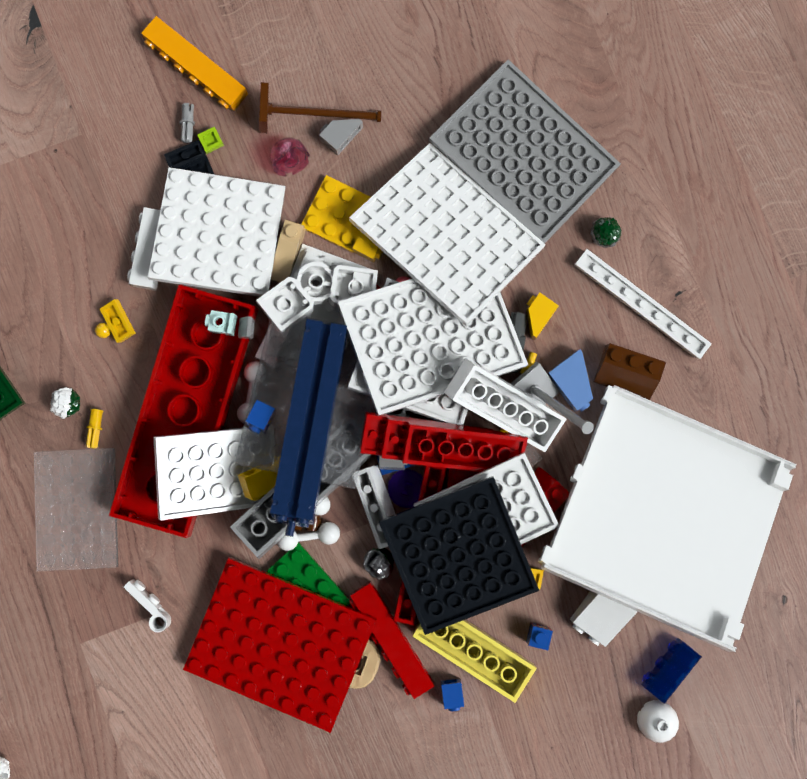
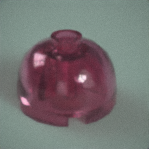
M293 137L283 138L277 141L271 148L270 162L278 175L287 176L286 173L290 172L294 175L308 165V156L310 157V154L300 140Z

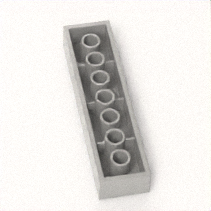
M351 418L329 437L317 506L373 455L360 453L359 448L363 430ZM275 487L230 526L258 559L285 536L287 524L275 522L276 520L270 514Z

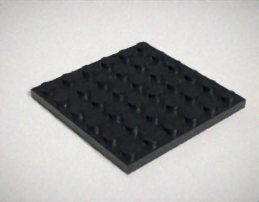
M494 476L379 521L425 635L539 591Z

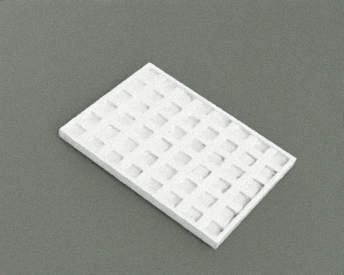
M431 143L349 217V221L465 326L546 245Z

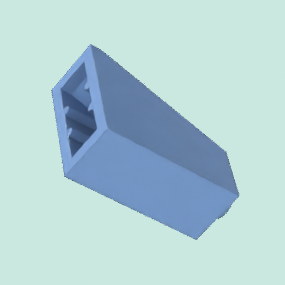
M578 350L547 373L574 412L578 410L582 412L590 406L589 402L593 399L583 353L581 350Z

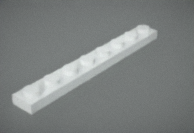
M588 249L585 250L575 263V267L697 360L701 359L712 343Z

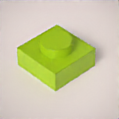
M215 126L198 134L199 140L207 154L224 146Z

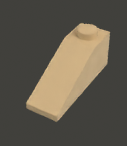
M285 220L275 253L271 280L281 283L291 276L306 233L304 225Z

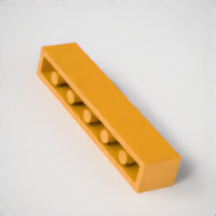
M157 16L142 31L141 34L145 39L144 43L150 49H157L159 55L168 62L170 60L174 63L173 66L182 74L183 72L188 74V78L196 86L200 84L204 87L203 91L208 96H215L219 99L218 103L223 108H230L234 112L248 95L246 88Z

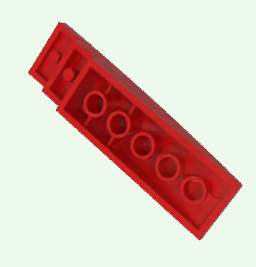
M366 412L359 451L363 454L380 455L384 459L401 460L405 464L483 472L523 452L525 453L528 437L451 423Z

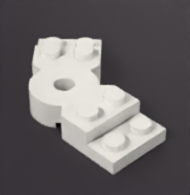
M311 262L299 270L297 279L292 277L286 278L258 298L256 303L279 332L282 333L294 323L297 324L311 314L313 304L319 305L328 301L332 307L338 308L337 303L339 301L376 290L378 270L338 265L334 270H331L324 263ZM313 280L320 281L321 285L315 287L311 284V282Z

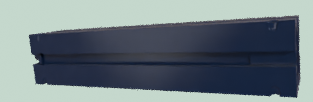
M306 319L270 510L272 518L276 520L275 522L287 524L285 536H294L295 525L306 528L309 527V524L314 525L347 340V325L335 323L330 325L324 324L323 321Z

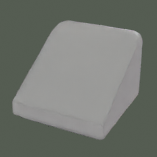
M248 316L239 319V338H253L255 320L252 317Z

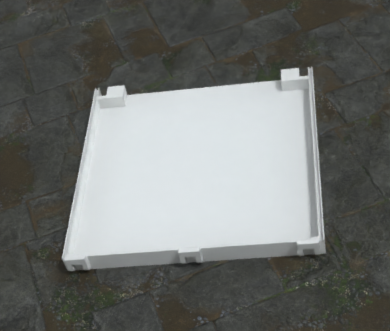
M608 385L600 401L604 406L583 461L575 466L573 476L570 478V481L574 484L560 517L559 527L555 530L550 546H544L542 556L539 558L538 562L542 564L541 569L723 650L736 652L735 649L737 648L733 646L734 640L740 639L744 624L740 622L783 491L789 490L793 477L792 474H789L790 470L796 468L797 464L616 385L613 387Z

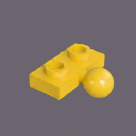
M114 299L100 308L106 323H100L96 326L95 333L98 337L107 338L112 332L116 342L122 343L136 334L118 299Z

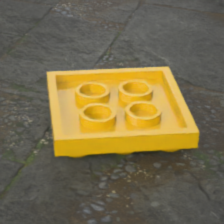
M326 175L301 225H304L306 231L353 253L352 248L361 231L349 221V217L367 202L371 196Z

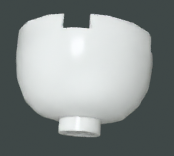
M652 700L645 703L644 707L637 714L639 730L646 738L653 742L664 743L670 741L679 729V720L675 710L662 700Z

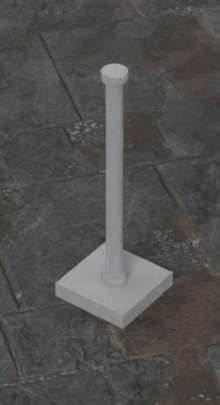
M537 361L510 383L544 404L547 403L580 427L584 434H590L593 431L594 425L592 422L583 420L553 398L560 391Z

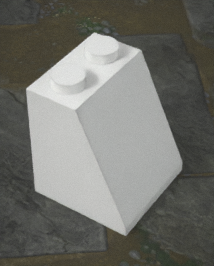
M590 591L570 620L574 623L572 626L581 634L585 631L590 635L588 638L597 646L601 643L606 647L637 611Z

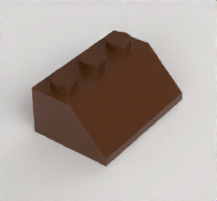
M609 343L604 347L593 382L606 387L608 385L612 387L616 385L650 400L661 380L666 362Z

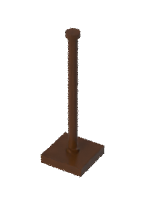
M261 82L260 133L267 134L268 115H272V113L367 119L381 122V110L367 112L272 105V103H269V83Z

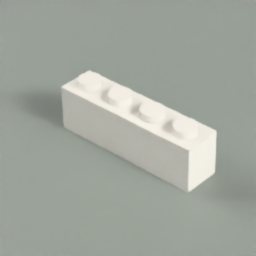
M144 207L143 213L141 212L139 215L140 229L135 235V243L137 244L136 249L133 250L131 255L132 269H129L127 280L133 287L154 291L157 290L158 281L149 280L148 273L160 210Z
M375 465L352 473L378 549L387 547L388 544L379 521L395 515V511L379 466Z

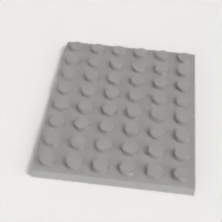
M509 60L429 138V142L544 244L621 165L619 161Z

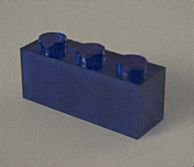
M679 638L673 640L668 645V651L664 656H660L656 660V666L651 672L648 671L644 675L643 682L641 683L644 688L664 704L702 657Z

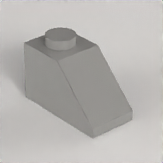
M360 119L332 120L329 125L325 124L321 128L320 140L336 155H339L363 129V121Z

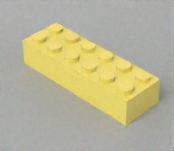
M466 619L427 635L424 634L421 624L418 622L412 632L414 638L514 703H516L537 669L534 663Z

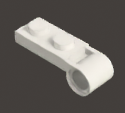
M130 580L124 588L153 615L149 620L150 629L154 632H162L169 627L171 616L159 604L160 600L154 594H149L141 581ZM157 617L163 618L164 626H159L156 623Z

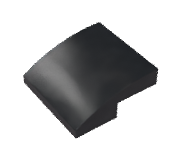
M200 140L164 154L170 168L214 174Z

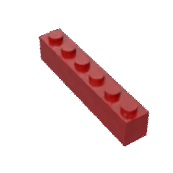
M370 581L350 594L352 599L349 600L352 607L377 619L371 637L376 645L378 643L383 649L381 653L384 659L391 661L394 666L391 669L396 678H401L404 682L402 687L408 696L412 695L413 699H416L433 688L434 681L401 628L394 621L393 615L373 583Z

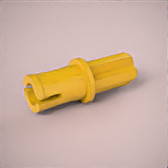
M90 409L89 426H86L88 429L86 447L95 449L98 447L100 430H102L103 410Z

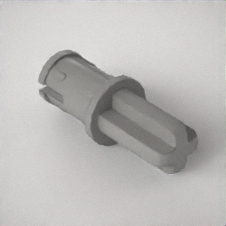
M189 103L182 104V118L179 121L181 125V141L184 143L192 142L193 126L195 125V121H193L194 105L190 104L189 107Z

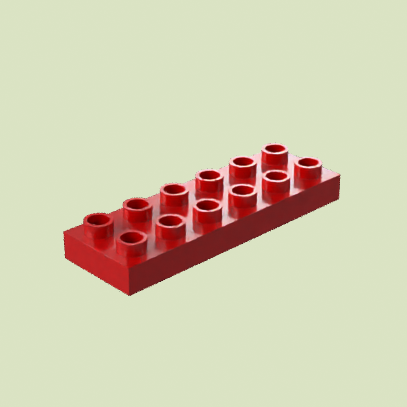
M178 285L109 516L180 537H191L197 515L166 520L158 519L154 437L223 430L250 340L238 337L239 319L250 316L256 320L259 310L256 306L184 285ZM211 310L237 315L234 336L208 331V327L205 326L206 315H210ZM221 318L217 319L216 324L221 325L223 320Z

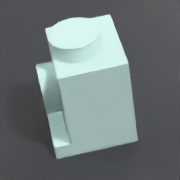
M211 310L210 315H206L205 326L208 327L210 332L234 336L238 316L234 313ZM219 318L223 320L221 325L216 324Z

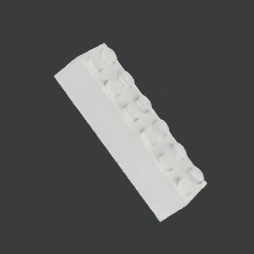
M465 358L444 391L453 401L506 431L528 437L527 442L543 452H546L566 421V418L554 409Z

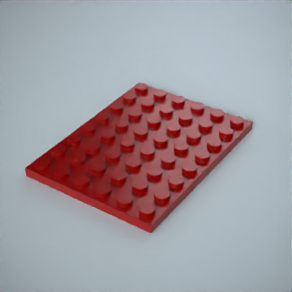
M229 557L183 670L331 733L377 619Z

